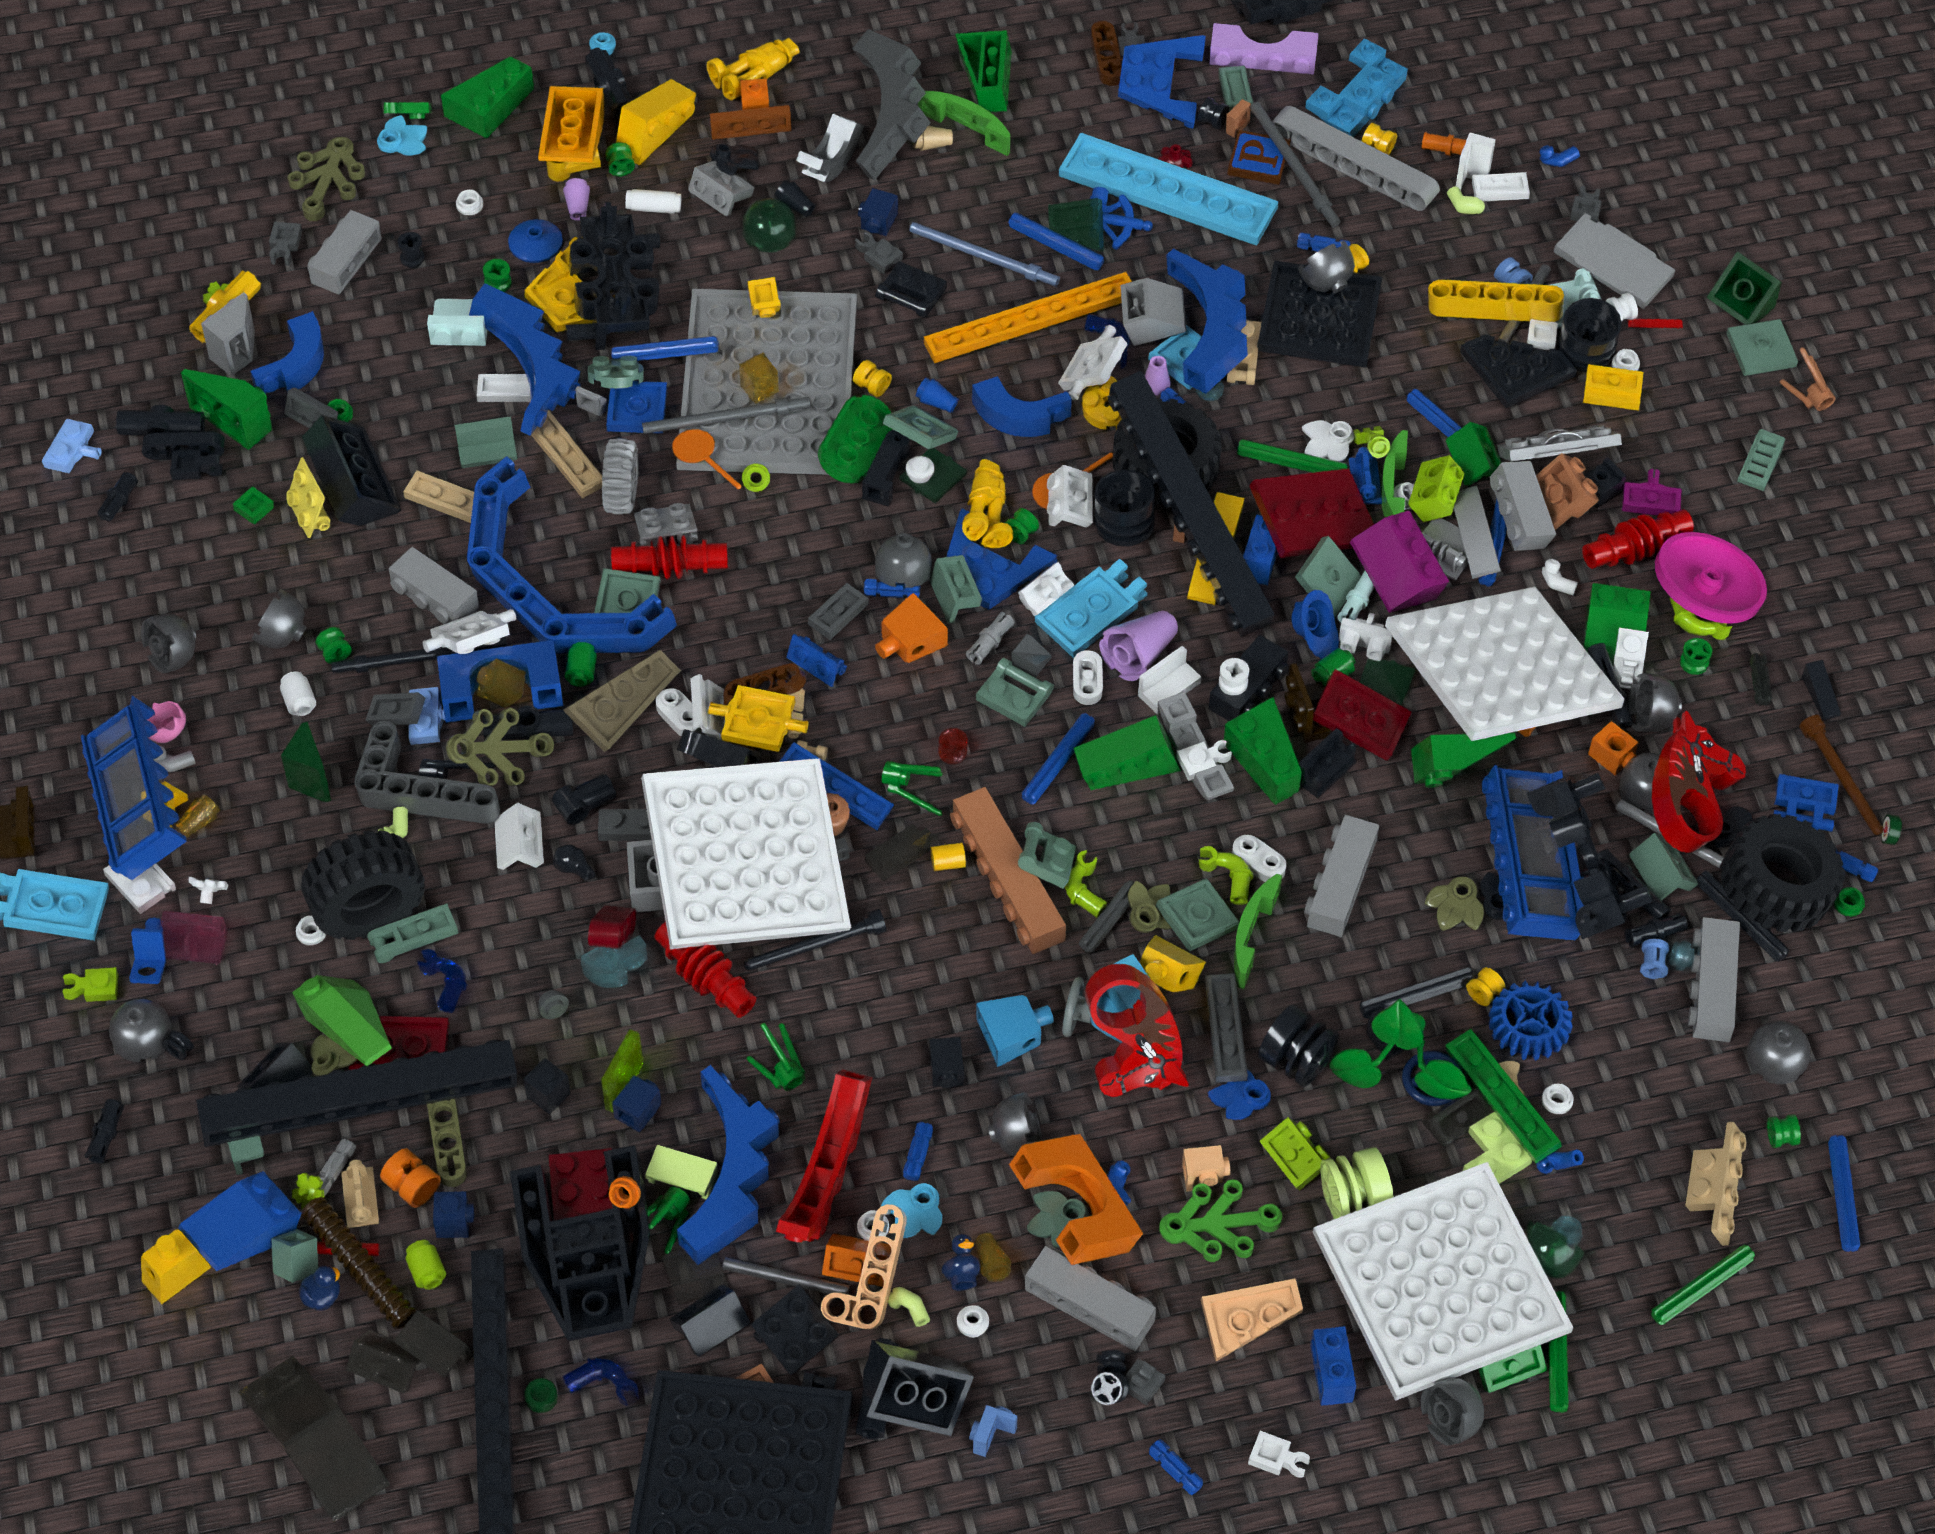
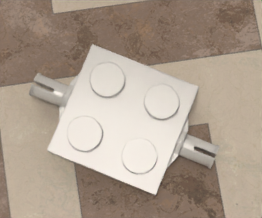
M1111 325L1106 326L1098 339L1080 344L1058 382L1064 391L1070 390L1068 393L1072 400H1078L1082 390L1086 387L1102 385L1110 379L1111 372L1116 363L1121 359L1122 353L1127 346V342L1122 336L1113 338L1116 333L1115 327Z
M513 609L499 614H487L483 611L476 612L430 629L432 638L424 640L423 647L427 653L440 647H447L458 654L471 653L477 646L495 644L500 641V638L510 635L507 623L515 621L516 614Z

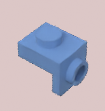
M986 1405L981 1421L975 1420L970 1432L969 1439L973 1440V1453L986 1457L996 1429L1015 1434L1017 1415L1002 1406L994 1408Z

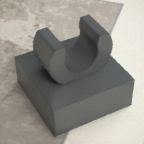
M1139 1358L1125 1375L1130 1384L1129 1394L1145 1405L1150 1402L1165 1381L1164 1374Z

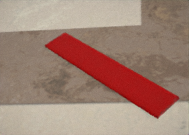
M1627 319L1628 327L1683 328L1682 320Z

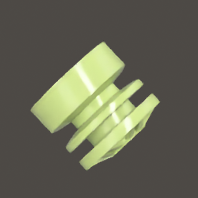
M1376 1147L1355 1151L1352 1155V1167L1343 1155L1337 1156L1335 1162L1329 1158L1322 1160L1320 1164L1323 1194L1334 1219L1361 1210L1362 1205L1366 1208L1394 1197L1385 1161Z

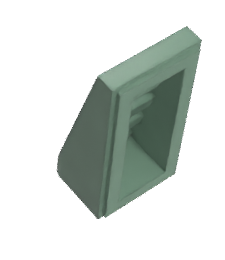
M1759 429L1737 482L1764 491L1782 453L1785 438ZM1750 470L1752 472L1763 475V478L1748 473V471Z

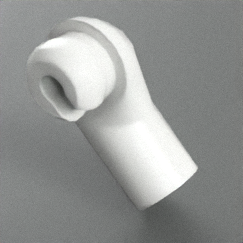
M1548 559L1545 562V567H1542V575L1551 589L1574 596L1578 582L1563 578L1559 571L1561 566L1559 561Z

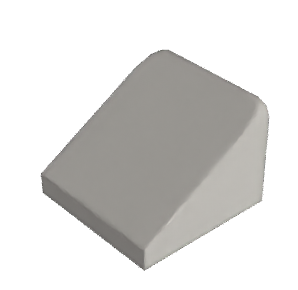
M579 386L576 387L577 406L595 415L602 416L608 408L609 400Z

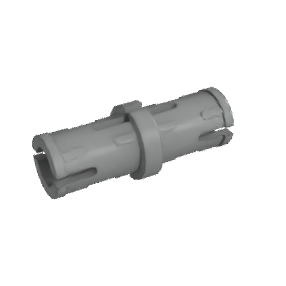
M1000 612L988 628L982 629L979 633V639L966 651V656L971 662L978 658L975 664L980 665L993 648H998L1002 637L1014 626V620L1010 615L1007 614L1003 619L1005 613Z

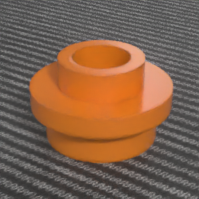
M627 1176L618 1177L611 1183L609 1188V1198L619 1208L633 1207L638 1203L641 1196L637 1182ZM623 1187L628 1191L629 1195L623 1192Z

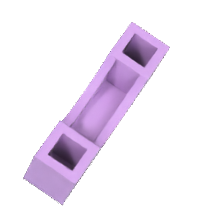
M1214 23L1209 65L1230 67L1245 65V68L1314 74L1318 33L1292 31L1288 37L1280 42L1264 44L1249 39L1238 25Z

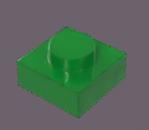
M252 486L233 503V508L235 512L255 525L274 508L273 500Z

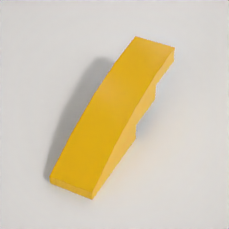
M1217 492L1214 504L1233 539H1235L1245 498ZM1197 558L1187 599L1215 605L1216 600L1213 595L1215 589L1210 581L1206 582L1200 571L1201 563Z

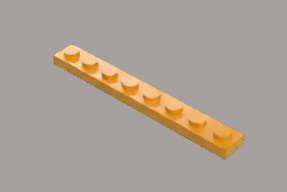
M1123 272L924 336V345L935 364L1122 303L1121 285L1132 281L1127 272Z

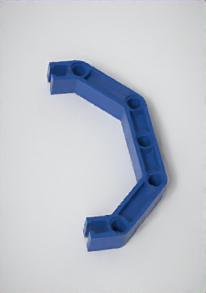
M506 456L479 478L474 489L467 562L475 579L507 610L513 609L516 619L540 642L554 640L555 653L558 654L568 653L572 645L577 642H586L593 645L596 653L644 652L677 626L673 611L668 607L662 609V602L655 594L651 595L631 613L561 614L503 558L508 506L531 488L525 472L520 468L516 471L514 462Z

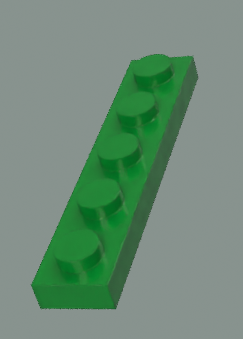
M1469 1029L1445 1045L1449 1055L1456 1061L1464 1074L1535 1164L1562 1147L1558 1137L1472 1029Z

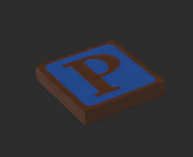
M1238 130L1227 175L1280 185L1286 160L1269 135ZM1285 139V141L1290 147L1291 140Z

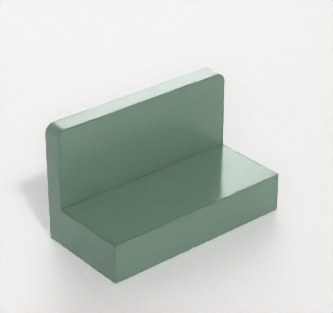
M511 416L455 425L462 468L499 463L506 456L512 461L517 460Z
M963 555L937 558L930 577V583L947 623H954L959 609L980 607L982 597Z
M1653 833L1630 853V858L1646 885L1661 900L1677 888L1691 891L1698 885L1697 880L1679 850L1672 847L1662 834Z

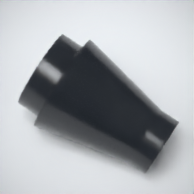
M788 180L781 183L774 195L778 199V204L794 210L805 217H808L816 206L795 182Z

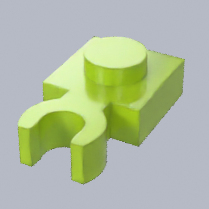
M116 967L85 969V977H79L72 973L63 975L65 985H75L71 989H63L64 998L67 1000L76 999L83 994L86 1002L117 1000L118 971Z

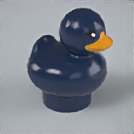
M958 1234L954 1237L951 1247L957 1256L947 1260L941 1269L943 1275L951 1281V1288L957 1291L974 1288L977 1285L976 1276L981 1269L979 1259L970 1254L974 1243L972 1238L966 1234Z
M321 1266L313 1274L305 1277L301 1281L299 1297L302 1303L311 1309L319 1311L330 1308L340 1293L339 1270L334 1267Z

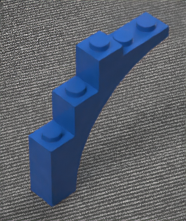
M1172 249L1166 254L1168 275L1182 283L1195 295L1204 309L1207 319L1203 335L1196 348L1183 361L1184 383L1206 394L1248 355L1247 335L1241 332L1247 325L1246 306L1240 302L1246 295L1245 277L1238 270H1234L1224 264L1215 270L1187 254Z
M484 283L472 300L469 316H484L485 328L505 343L523 367L530 386L531 401L524 413L520 431L531 436L536 427L541 428L543 426L548 410L553 411L557 404L565 407L570 398H576L575 389L577 386L581 387V384L578 383L581 371L561 362L563 354L560 353L562 341L543 332L545 326L542 323L543 310Z
M711 1065L701 1071V1084L706 1094L714 1103L724 1125L726 1154L720 1176L710 1196L699 1210L677 1229L678 1244L697 1266L758 1224L759 1205L750 1193L769 1180V1161L760 1150L779 1137L778 1124L780 1123L774 1110L770 1107L766 1109L760 1101L750 1106L743 1094H736L731 1088V1083L726 1075L722 1072L717 1073Z

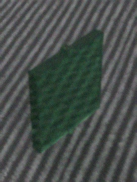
M931 448L922 456L929 458L934 464L932 477L925 483H915L908 477L905 471L900 475V480L914 489L915 494L920 493L936 504L967 474V470L952 461L951 456L946 457L935 448Z
M1368 658L1359 683L1402 706L1415 674V669L1397 664L1394 660L1387 661L1381 659V661H1376Z

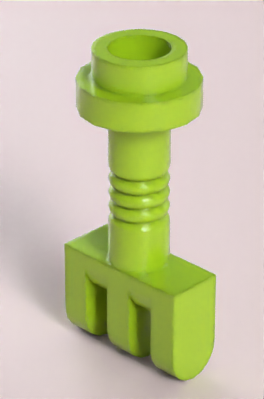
M1375 426L1373 430L1363 428V432H1360L1358 429L1353 430V441L1357 445L1367 443L1368 452L1373 457L1382 458L1388 454L1390 442L1384 436V430L1380 426Z

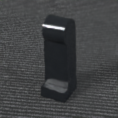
M893 429L886 434L862 482V499L889 507L893 499L892 480L901 461L907 459L910 454V439Z
M686 729L683 730L676 749L718 767L746 765L749 757L750 764H759L762 755L751 749Z

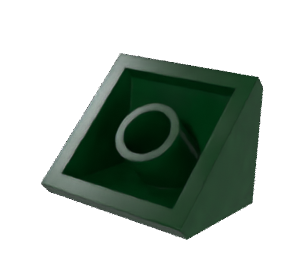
M1737 251L1706 298L1743 324H1754L1775 308L1782 282Z
M308 722L301 723L281 754L288 787L326 803L331 801L324 766Z

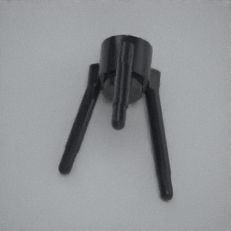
M423 759L420 764L419 776L447 779L448 769L471 768L466 763L457 764L451 760ZM483 762V764L487 768L495 767V764L493 762Z

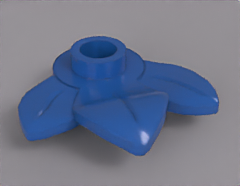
M1248 1070L1247 1081L1227 1082V1084H1223L1208 1092V1097L1215 1105L1226 1108L1225 1115L1227 1119H1245L1254 1110L1263 1109L1270 1102L1271 1092L1267 1085L1261 1080H1256ZM1251 1095H1257L1259 1098H1253Z

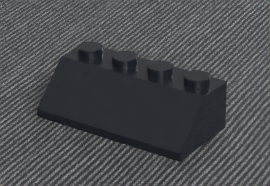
M321 415L302 436V439L338 521L362 526L398 514L401 508L365 428Z

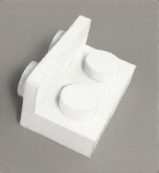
M1062 465L1047 480L1049 525L1055 527L1064 520L1087 528L1093 523L1092 474Z

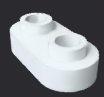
M1085 650L1076 654L1073 659V695L1079 703L1093 705L1100 701L1103 693L1102 659L1096 652Z
M670 688L659 693L656 697L657 712L679 736H682L684 729L699 734L702 732L700 727L697 729L693 727L692 703L681 691ZM692 718V720L686 721L685 719Z
M1242 835L1234 841L1232 853L1241 857L1257 878L1266 882L1275 874H1280L1283 879L1286 872V860L1281 854L1252 835ZM1244 846H1249L1252 849H1245ZM1272 862L1276 865L1269 866L1267 863Z

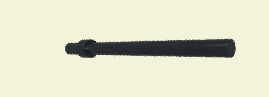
M506 637L500 638V641L495 644L477 646L474 648V651L506 647ZM440 647L428 653L425 649L371 657H366V654L354 656V659L331 662L333 674L355 670L357 673L368 672L369 668L437 659V656L456 654V652L447 647Z

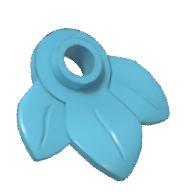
M402 115L396 116L387 121L385 129L380 132L377 138L378 147L386 153L399 152L410 156L420 154L426 150V146L422 141L426 137L427 126L406 125Z
M921 1183L911 1190H896L888 1195L881 1204V1206L887 1204L895 1205L905 1212L907 1221L903 1238L912 1237L921 1229L930 1235H934L942 1225V1213L938 1208L939 1193L929 1184ZM920 1198H927L929 1202L920 1203L918 1200ZM897 1217L895 1218V1224L898 1223Z

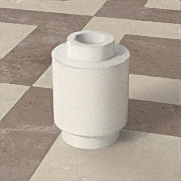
M297 671L284 675L280 681V691L288 712L297 716L309 714L316 706V700L307 677Z

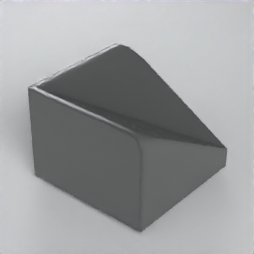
M1026 634L1012 651L1011 661L1013 666L1036 678L1050 661L1052 655L1032 636Z

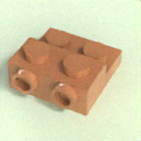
M1563 453L1536 475L1555 530L1571 516L1581 517L1599 501L1595 494L1598 491V487L1591 479L1585 478L1582 473L1586 469L1585 465L1579 458H1572Z

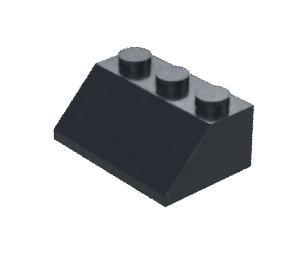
M875 1341L863 1370L864 1415L878 1420L951 1436L974 1376L959 1361Z

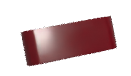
M604 905L591 919L588 931V945L621 949L634 933L636 909Z

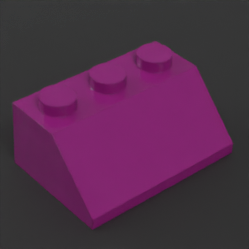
M1410 511L1385 517L1350 541L1389 613L1436 600L1449 582Z

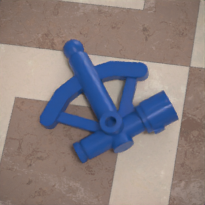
M1095 187L1089 201L1093 206V210L1089 211L1088 221H1091L1089 237L1099 238L1102 227L1113 241L1112 248L1117 250L1129 239L1132 229L1150 231L1153 228L1151 221L1134 218L1133 208L1125 195H1120L1117 203L1106 206L1109 191L1104 187ZM1122 207L1125 216L1109 213ZM1107 224L1124 227V230L1117 237Z

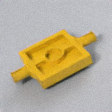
M741 685L737 686L734 698L728 705L710 702L708 714L725 717V724L721 733L722 741L776 752L780 751L784 736L789 730L806 734L809 724L808 721L792 718V712L796 703L795 696Z

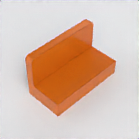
M832 1234L826 1244L822 1275L859 1282L869 1241ZM879 1243L875 1249L876 1257L880 1260L888 1259L891 1255L890 1245ZM875 1273L869 1277L868 1284L883 1287V1277Z

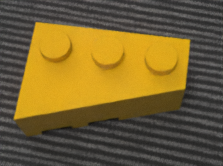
M670 79L625 104L621 108L616 143L628 144L631 148V157L634 159V163L641 165L692 116L695 110L696 93Z

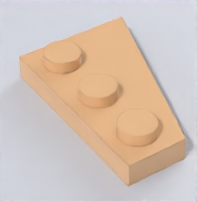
M1296 1278L1203 1296L1201 1298L1215 1361L1220 1360L1303 1311Z

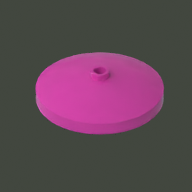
M1699 532L1676 534L1664 542L1656 556L1655 572L1663 589L1676 603L1701 618L1728 624L1744 622L1758 613L1766 599V581L1756 563L1741 549L1719 537Z

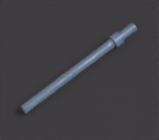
M912 222L909 231L1023 274L1028 280L1034 282L1039 280L1055 287L1060 282L1059 276L1043 271L1041 266L1033 263L1027 265L916 222Z

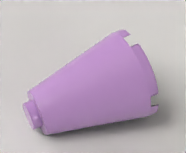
M1158 611L1108 628L1102 634L1104 637L1100 640L1099 644L1104 662L1111 670L1114 668L1121 673L1119 677L1124 680L1135 681L1139 679L1140 675L1151 667L1177 634V621L1168 612Z

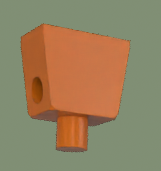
M913 593L883 619L881 623L883 640L876 643L875 648L883 659L896 652L904 662L910 663L948 645V628Z

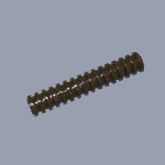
M324 1197L315 1198L307 1203L302 1210L301 1216L303 1219H308V1225L313 1227V1231L316 1234H319L321 1241H326V1247L332 1248L331 1253L337 1256L339 1263H344L343 1267L345 1270H350L349 1275L352 1278L356 1277L355 1282L357 1285H362V1291L368 1292V1298L374 1300L373 1304L376 1307H380L379 1311L381 1314H386L385 1318L388 1322H392V1327L394 1329H401L407 1326L417 1313L414 1307H410L411 1303L409 1300H404V1294L398 1292L399 1289L396 1285H392L391 1278L386 1277V1272L380 1270L381 1267L378 1263H374L372 1255H368V1250L362 1248L360 1241H356V1236L350 1233L348 1226H344L342 1219H338V1214L332 1211L330 1204H326L327 1201Z

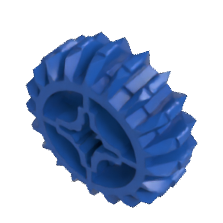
M1525 980L1521 988L1515 983L1510 986L1509 990L1503 988L1500 996H1496L1493 1000L1492 1008L1489 1011V1030L1493 1031V1040H1500L1499 1046L1501 1049L1509 1047L1511 1056L1516 1054V1052L1521 1053L1522 1060H1525L1527 1055H1532L1534 1060L1537 1061L1540 1054L1548 1059L1552 1051L1558 1053L1562 1045L1568 1042L1569 1033L1572 1031L1573 1025L1571 1021L1573 1016L1572 1011H1568V1001H1561L1562 996L1560 992L1552 994L1550 985L1545 989L1540 988L1538 981L1534 986H1529ZM1509 1012L1513 1015V1020L1516 1022L1515 1026H1512L1507 1019ZM1547 1015L1551 1017L1555 1027L1553 1029L1548 1026L1549 1022L1545 1019Z

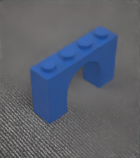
M554 640L478 650L467 654L456 653L437 656L446 723L472 719L474 714V692L485 682L497 678H515L525 682L531 689L533 706L537 710L563 706Z

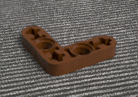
M1098 21L1091 27V43L1099 79L1108 86L1119 85L1123 58L1120 55L1115 29L1110 22ZM1101 33H1104L1106 40L1102 41ZM1104 50L1112 51L1114 54L1111 56H1104L1100 54V52Z
M789 663L735 679L728 683L724 689V705H728L734 698L738 685L759 689L763 682L771 681L766 691L790 695L804 687L806 675L796 664ZM728 742L737 746H742L751 749L753 751H755L756 747Z

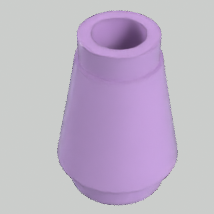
M574 178L566 182L563 192L570 218L580 221V217H586L590 187L585 180Z
M1162 356L1152 357L1145 373V378L1155 395H1160L1171 384L1167 362Z

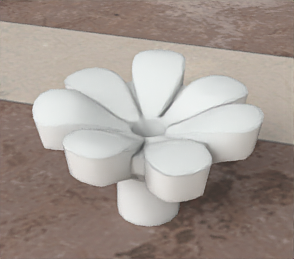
M189 877V883L201 890L200 903L212 904L213 892L227 890L229 885L226 881L214 879L198 880L197 878Z

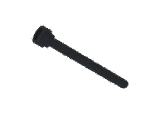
M880 909L867 912V916L862 917V921L851 924L850 930L820 934L748 958L744 962V967L747 970H754L865 932L868 935L872 933L878 935L887 932L883 915Z

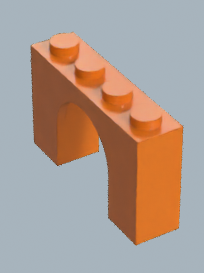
M1081 1134L1024 1144L1009 1163L1024 1189L1048 1184H1059L1077 1192L1089 1205L1092 1216L1069 1220L1056 1238L1058 1245L1071 1265L1129 1253L1142 1236V1230Z

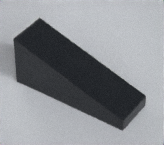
M1823 660L1806 663L1802 679L1822 720L1840 717L1841 712Z

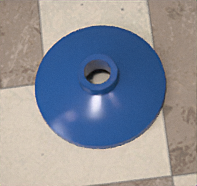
M534 219L517 225L509 235L508 244L511 253L516 258L524 262L540 263L553 258L559 253L562 248L563 238L561 231L553 223Z

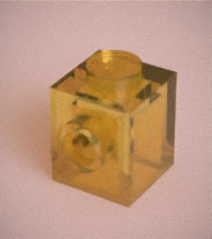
M763 352L739 364L740 386L755 404L779 392L778 370Z
M495 659L480 669L477 675V695L507 708L523 696L526 672L499 659Z

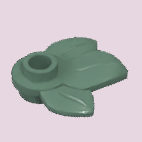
M1044 1191L1037 1193L1033 1196V1199L1041 1212L1029 1222L1027 1230L1037 1237H1051L1053 1247L1059 1248L1060 1246L1056 1238L1069 1220H1074L1068 1218L1067 1215L1075 1213L1078 1215L1075 1219L1088 1217V1209L1080 1200H1067L1060 1192Z

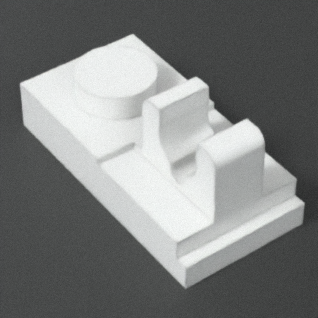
M1625 628L1618 629L1613 668L1621 688L1630 689L1633 683H1639L1641 678L1637 676L1643 672L1649 632Z

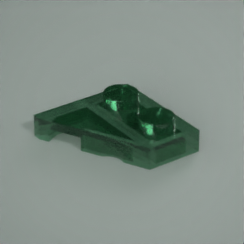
M1094 198L1048 205L1050 230L1078 244L1099 252L1104 251L1101 199Z

